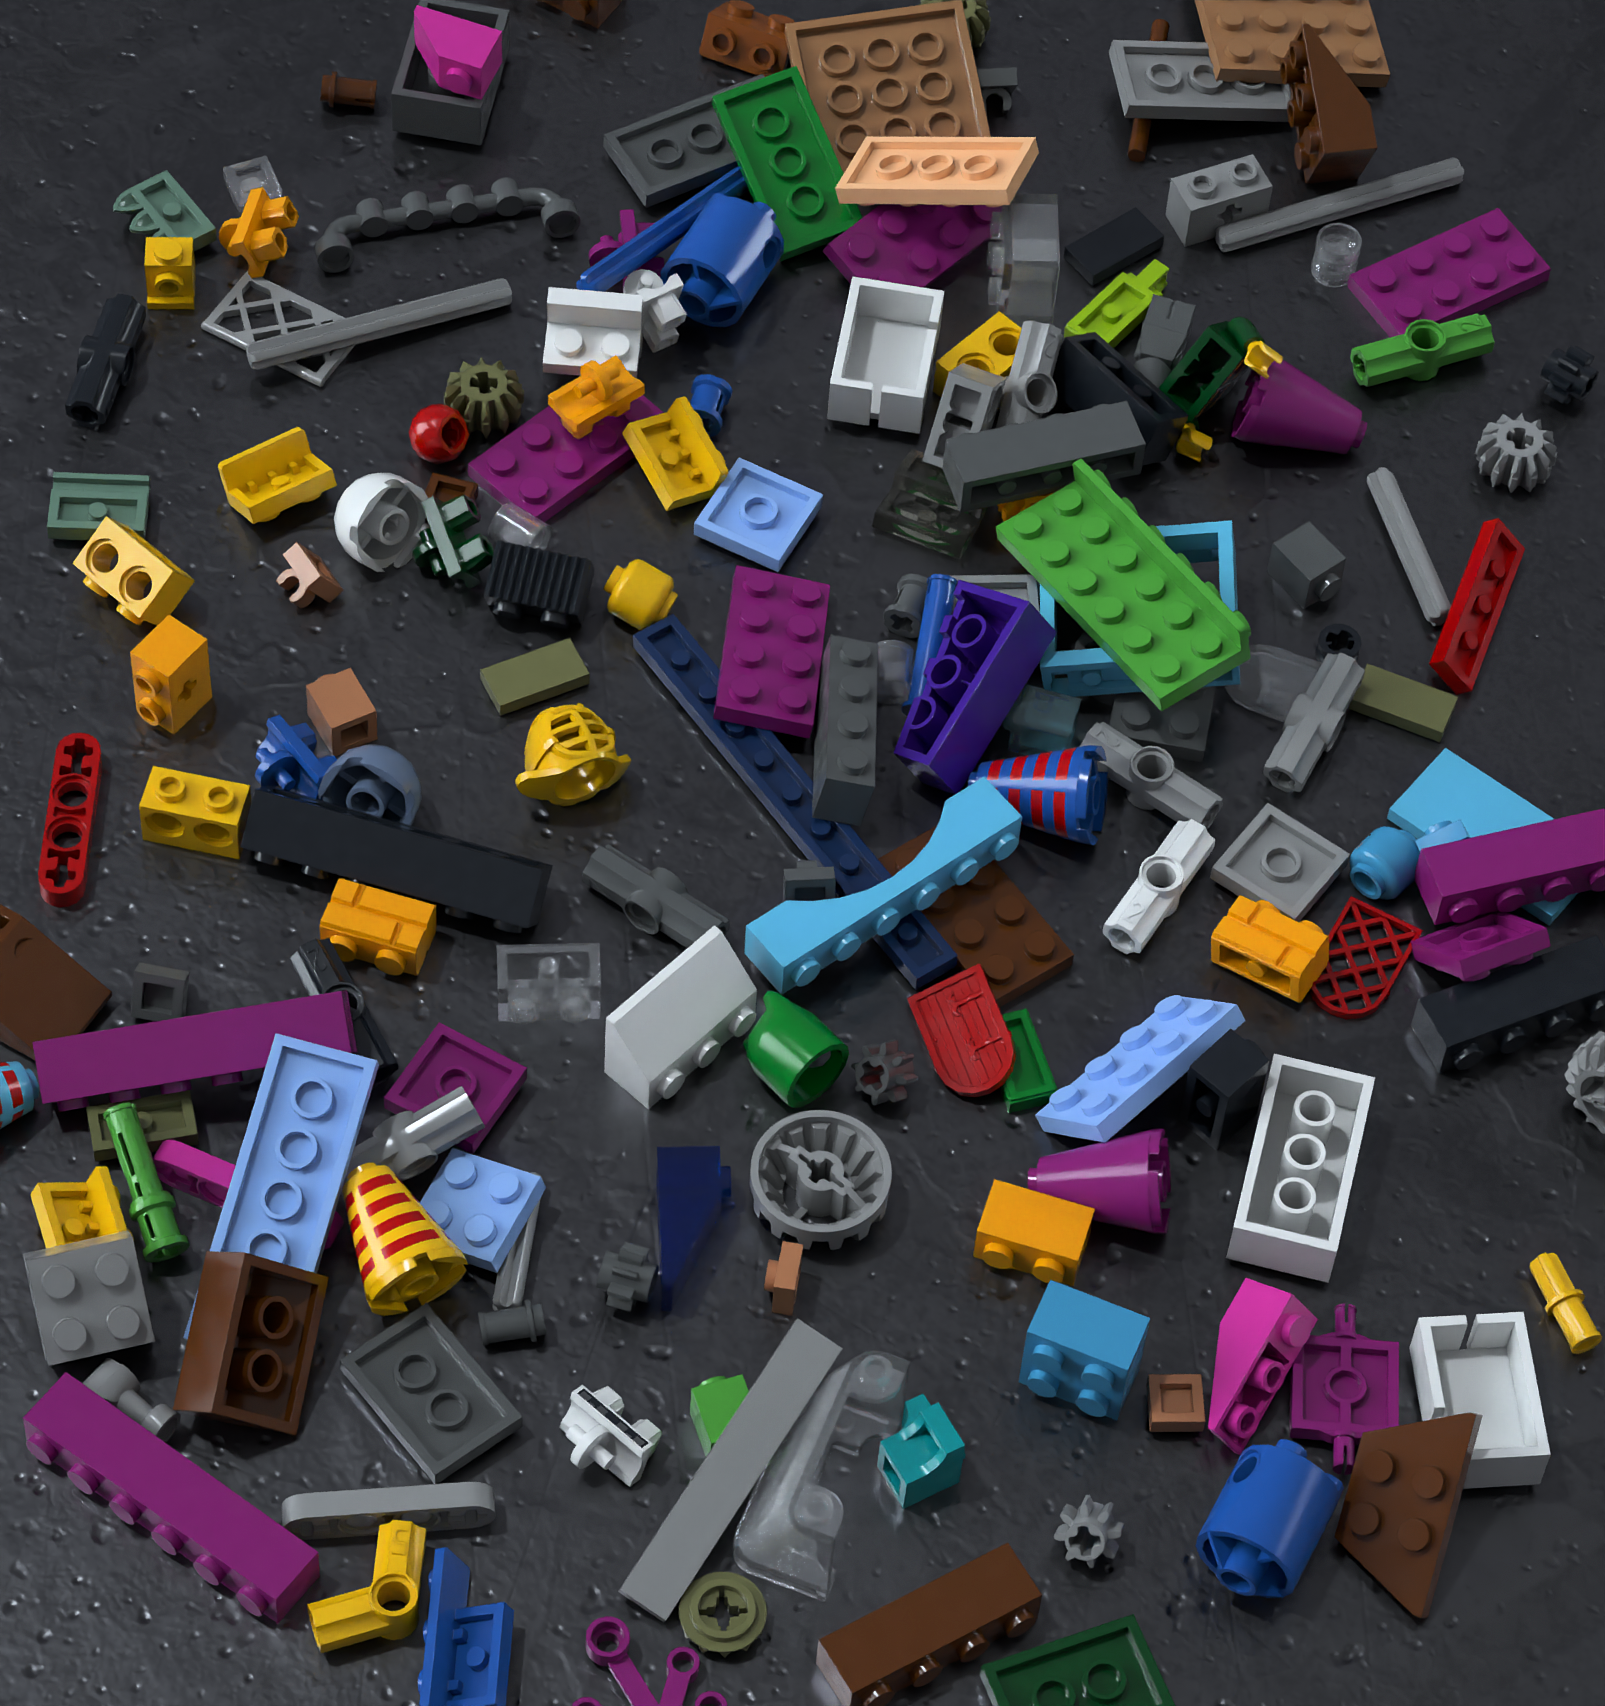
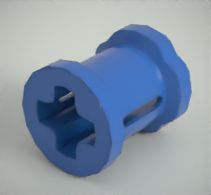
M701 374L694 378L690 390L692 394L690 404L694 411L700 415L703 427L709 437H713L721 431L723 422L721 413L723 407L729 403L733 390L724 379L711 374Z

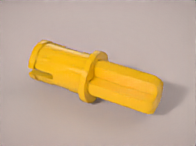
M1545 1252L1538 1255L1536 1259L1530 1262L1529 1269L1547 1301L1545 1310L1548 1316H1555L1570 1345L1572 1353L1579 1354L1594 1348L1602 1341V1336L1597 1331L1582 1303L1585 1299L1584 1293L1581 1289L1574 1288L1557 1254H1547Z

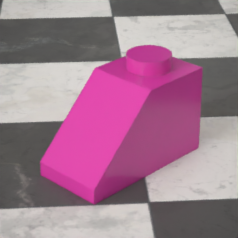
M416 6L414 10V41L438 86L457 94H464L482 100L502 64V31L426 7Z

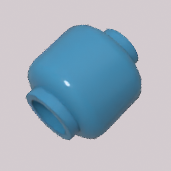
M1388 826L1373 830L1353 850L1349 857L1350 878L1356 889L1371 899L1391 900L1397 898L1415 881V870L1420 855L1415 842L1417 839L1408 831Z

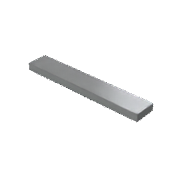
M800 1319L795 1320L618 1591L662 1622L667 1620L843 1348Z

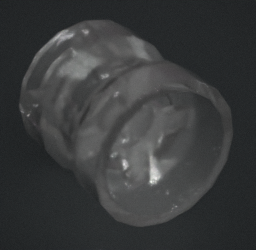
M1331 223L1319 230L1315 243L1316 251L1311 263L1312 275L1318 282L1329 287L1348 285L1349 275L1357 271V259L1361 252L1362 238L1359 232L1352 226L1343 223Z

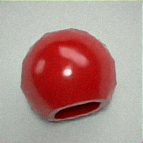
M434 404L421 409L412 419L408 432L411 446L417 455L434 464H443L457 459L465 449L469 437L466 421L460 412L443 404Z

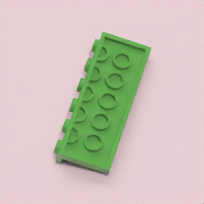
M1083 459L1072 463L1075 481L996 526L997 539L1161 711L1251 659L1248 639L1251 636V628L1243 614L1238 610L1232 612L1222 601L1216 587L1209 581L1204 583L1194 573L1188 559L1182 553L1175 554L1166 545L1159 529L1154 525L1148 526L1138 516L1132 502L1126 497L1120 498L1111 489L1106 476L1098 469L1093 471Z

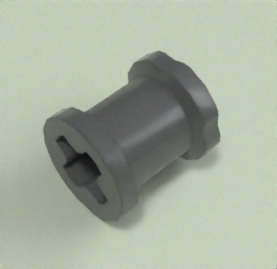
M906 574L900 578L897 584L898 595L893 605H889L883 613L884 624L891 632L908 638L919 637L928 578L918 574Z

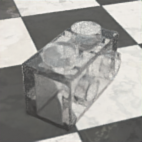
M599 943L497 945L498 1021L529 1024L536 1020H564L578 1023L587 1019H600L601 970Z

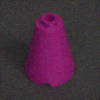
M1284 359L1281 364H1278L1276 361L1272 362L1267 371L1268 379H1265L1251 369L1245 382L1248 388L1243 401L1239 399L1235 410L1231 437L1237 438L1241 442L1347 454L1351 447L1357 449L1360 446L1367 428V422L1361 420L1362 410Z
M1152 1129L1108 1140L1105 1143L1099 1142L1039 1157L1037 1168H1029L1028 1189L1094 1208L1093 1221L1153 1234H1166L1169 1227L1171 1208H1161V1202H1166L1167 1192H1171V1168L1168 1140L1163 1138L1165 1130Z

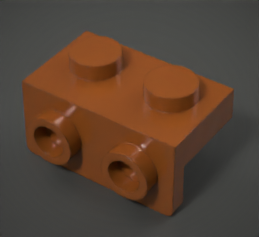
M726 1L709 12L699 53L701 56L757 76L763 74L766 77L786 70L789 54L784 34L785 24L794 23L795 21L784 15L771 14L766 16L755 12L754 6L744 1Z

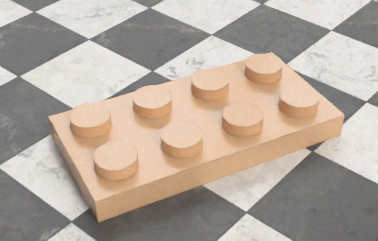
M866 136L835 190L839 204H859L861 206L900 204L905 207L918 204L943 205L946 207L959 205L1000 207L1011 204L1038 156L1039 150L1036 137Z

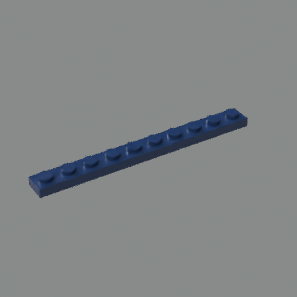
M674 614L633 635L634 649L807 859L816 860L817 867L834 866L836 878L835 893L839 898L868 890L892 877L849 824L812 818L813 781L772 731L713 719L720 669ZM918 909L900 919L896 927L889 933L882 936L876 934L872 937L915 990L957 966L958 955Z

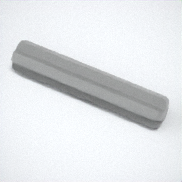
M531 1172V1174H534V1175H537V1176H541L540 1174H538V1173H536V1172ZM540 1199L497 1273L492 1300L494 1311L522 1306Z

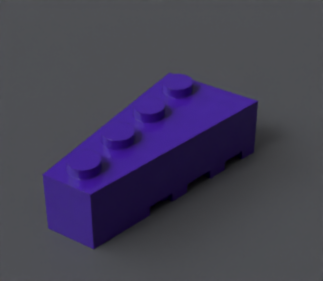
M958 580L953 593L958 599L953 614L945 615L939 630L943 640L936 658H929L923 675L927 678V683L922 696L914 698L894 750L896 757L922 783L952 794H957L964 786L970 773L975 768L1057 634L1055 629L1029 601L962 580Z

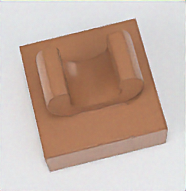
M298 542L283 554L292 568L283 571L276 582L287 591L299 583L298 590L289 598L294 605L299 608L308 606L313 601L315 594L330 603L344 591L323 560Z

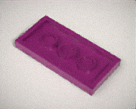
M880 204L831 241L823 252L850 284L853 276L926 288L1007 226L1014 217L1004 205L992 208L986 205L946 207L943 205L918 204L905 207L900 204Z
M1496 208L1350 274L1347 287L1391 338L1405 334L1409 324L1416 320L1427 319L1441 324L1476 314L1548 281L1551 268L1503 212Z
M642 395L630 402V410L618 417L606 416L593 424L591 433L577 439L562 425L561 417L548 406L468 463V476L533 531L635 457L622 434L628 423L664 412Z
M736 565L732 580L713 719L810 738L814 724L830 584Z

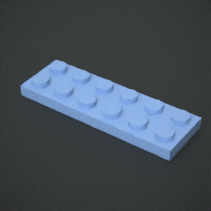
M275 1034L210 1251L245 1252L317 1274L379 1067L377 1060L285 1035ZM196 1298L183 1337L186 1341L188 1340Z

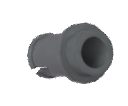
M525 1300L526 1306L485 1313L478 1312L483 1346L490 1343L531 1337V1342H536V1336L547 1335L542 1303L531 1305L530 1300Z

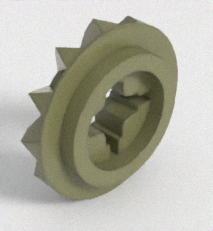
M713 1572L699 1577L687 1587L679 1605V1619L685 1639L690 1638L699 1646L702 1653L707 1650L719 1652L724 1658L733 1651L740 1649L747 1651L751 1643L758 1636H762L767 1617L765 1599L758 1587L744 1576L732 1572ZM719 1597H724V1605L727 1606L729 1614L738 1615L730 1617L729 1626H726V1631H721L717 1618L707 1616L715 1614L716 1606L719 1605Z

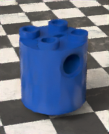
M722 193L713 194L662 268L661 279L663 284L668 281L670 276L676 273L680 277L684 286L679 302L687 316L694 321L711 327H727L737 323L784 253V239L778 226L774 223L776 214L767 204L762 202L752 204L737 197H728Z
M1280 1439L1276 1446L1267 1444L1247 1447L1242 1451L1197 1537L1195 1547L1201 1560L1216 1574L1217 1579L1223 1586L1237 1594L1283 1598L1293 1593L1337 1507L1339 1498L1344 1490L1343 1483L1335 1476L1325 1473L1309 1461L1306 1450L1291 1440Z

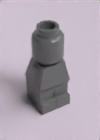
M1153 294L1144 323L1142 322L1140 339L1134 354L1136 362L1133 366L1159 388L1184 357V351L1192 330L1196 305L1178 300L1174 301L1173 299Z

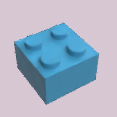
M1050 1280L1027 1330L1018 1382L1027 1385L1031 1391L1040 1396H1055L1076 1404L1083 1412L1096 1417L1106 1416L1118 1420L1140 1369L1150 1318Z

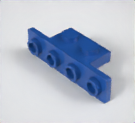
M447 1547L435 1549L433 1569L430 1570L428 1575L430 1603L428 1619L423 1625L425 1652L423 1670L418 1675L419 1706H506L514 1610L505 1602L467 1607L470 1569Z

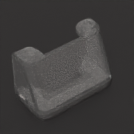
M867 1351L824 1376L758 1478L737 1525L733 1538L732 1553L734 1561L740 1569L756 1577L826 1602L836 1577V1569L832 1568L836 1537L842 1526L844 1510L842 1502L835 1493L817 1484L833 1448L859 1457L864 1444L877 1438L883 1437L884 1440L898 1433L903 1419L911 1361L882 1351Z

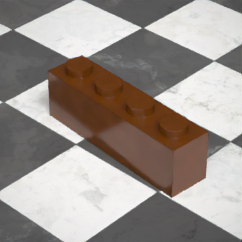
M1007 1542L818 1640L816 1664L842 1706H884L892 1700L895 1693L911 1684L915 1687L926 1685L934 1680L941 1673L942 1668L959 1659L962 1662L974 1660L988 1649L989 1644L1005 1635H1008L1009 1638H1014L1028 1631L1035 1624L1036 1619H1038L1042 1594Z

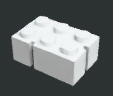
M852 276L830 380L827 419L869 426L871 418L879 420L878 427L920 434L941 328L944 291Z
M1524 1312L1476 1314L1467 1341V1349L1462 1350L1459 1349L1468 1325L1466 1315L1418 1318L1409 1349L1422 1421L1468 1412L1483 1415L1463 1489L1540 1484L1551 1453Z

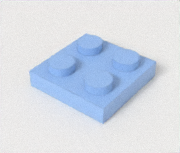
M739 457L725 480L720 484L694 522V535L779 572L821 509L823 494Z
M452 1148L420 1204L462 1251L468 1264L497 1273L545 1191L546 1186L541 1176Z

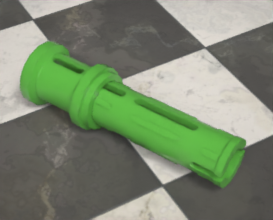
M131 1102L115 1105L107 1109L103 1113V1117L110 1131L119 1163L133 1200L130 1204L129 1215L132 1221L138 1222L146 1246L143 1249L144 1259L147 1262H160L182 1254L190 1247L188 1237L180 1233L173 1209L176 1207L174 1196L170 1192L163 1190L151 1151L140 1124L136 1105L134 1103L131 1104Z

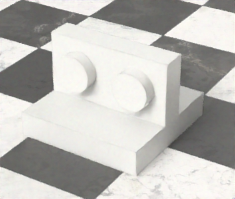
M549 287L543 372L581 376L580 369L585 363L593 360L598 364H602L616 355L622 361L626 370L637 379L639 358H641L643 344V295Z

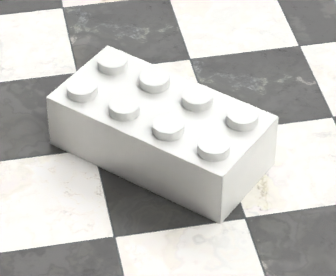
M1274 1054L1226 1256L1227 1259L1329 1283L1375 1077Z

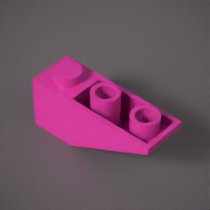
M1245 1278L1220 1322L1208 1429L1238 1455H1241L1250 1437L1255 1433L1261 1418L1277 1390L1282 1386L1285 1376L1303 1345L1309 1339L1310 1333L1318 1321L1293 1294Z

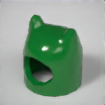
M767 991L763 997L766 1011L743 1041L746 1057L754 1073L787 1105L793 1108L803 1107L820 1097L838 1079L849 1057L848 1046L813 1013L792 1003L780 993ZM831 1051L830 1058L823 1066L809 1067L818 1057Z

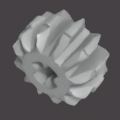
M1522 413L1516 420H1512L1505 414H1502L1497 423L1488 422L1487 426L1483 429L1481 440L1478 441L1475 452L1477 455L1476 460L1479 461L1480 475L1491 476L1492 487L1501 483L1508 485L1510 493L1517 486H1521L1530 493L1536 483L1545 484L1557 458V447L1553 445V431L1541 430L1540 419L1532 423L1525 421Z

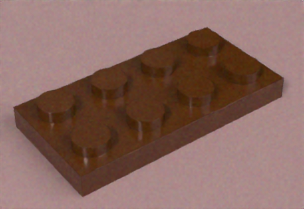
M937 826L883 855L878 860L893 877L916 858L929 842ZM994 860L980 868L969 882L964 885L955 884L941 893L931 906L920 910L958 955L957 966L955 967L958 973L979 963L981 964L999 1008L1073 965L1074 954Z

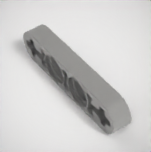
M481 1482L302 1493L286 1498L281 1505L282 1526L301 1540L378 1535L379 1525L390 1523L392 1520L412 1521L415 1525L426 1528V1531L482 1527L491 1523L496 1517L494 1490L490 1485Z

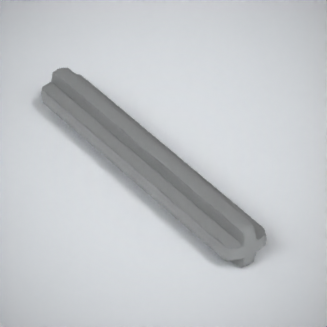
M1385 467L1378 468L1376 472L1370 473L1367 476V485L1426 620L1431 622L1433 626H1440L1446 621L1451 604L1393 473Z

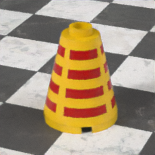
M369 1162L353 1169L347 1176L348 1181L342 1187V1193L364 1292L371 1311L381 1316L404 1313L408 1311L404 1302L417 1297L421 1305H424L438 1298L459 1282L467 1271L464 1264L468 1265L462 1251L390 1167L386 1165L377 1166L376 1163Z

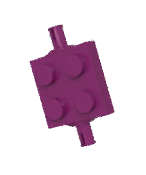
M1345 1303L1334 1307L1335 1332L1323 1335H1310L1290 1368L1289 1438L1324 1440L1328 1443H1333L1332 1469L1335 1473L1341 1474L1344 1465V1475L1352 1474L1355 1463V1445L1360 1444L1363 1432L1399 1426V1342L1372 1340L1363 1335L1356 1334L1357 1308L1352 1304H1348L1345 1322Z

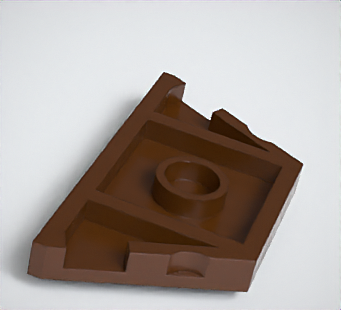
M1468 1412L1362 1433L1334 1537L1414 1616L1420 1618H1428L1483 1417L1481 1414Z

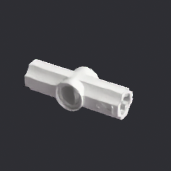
M1192 819L1189 821L1178 820L1156 853L1147 857L1142 862L1138 878L1103 926L1102 934L1109 939L1112 947L1125 954L1132 952L1140 954L1164 918L1171 916L1177 910L1181 894L1214 849L1215 839L1210 836L1205 826ZM1153 885H1160V886H1163V887H1165V888H1159V887H1156V886H1153Z

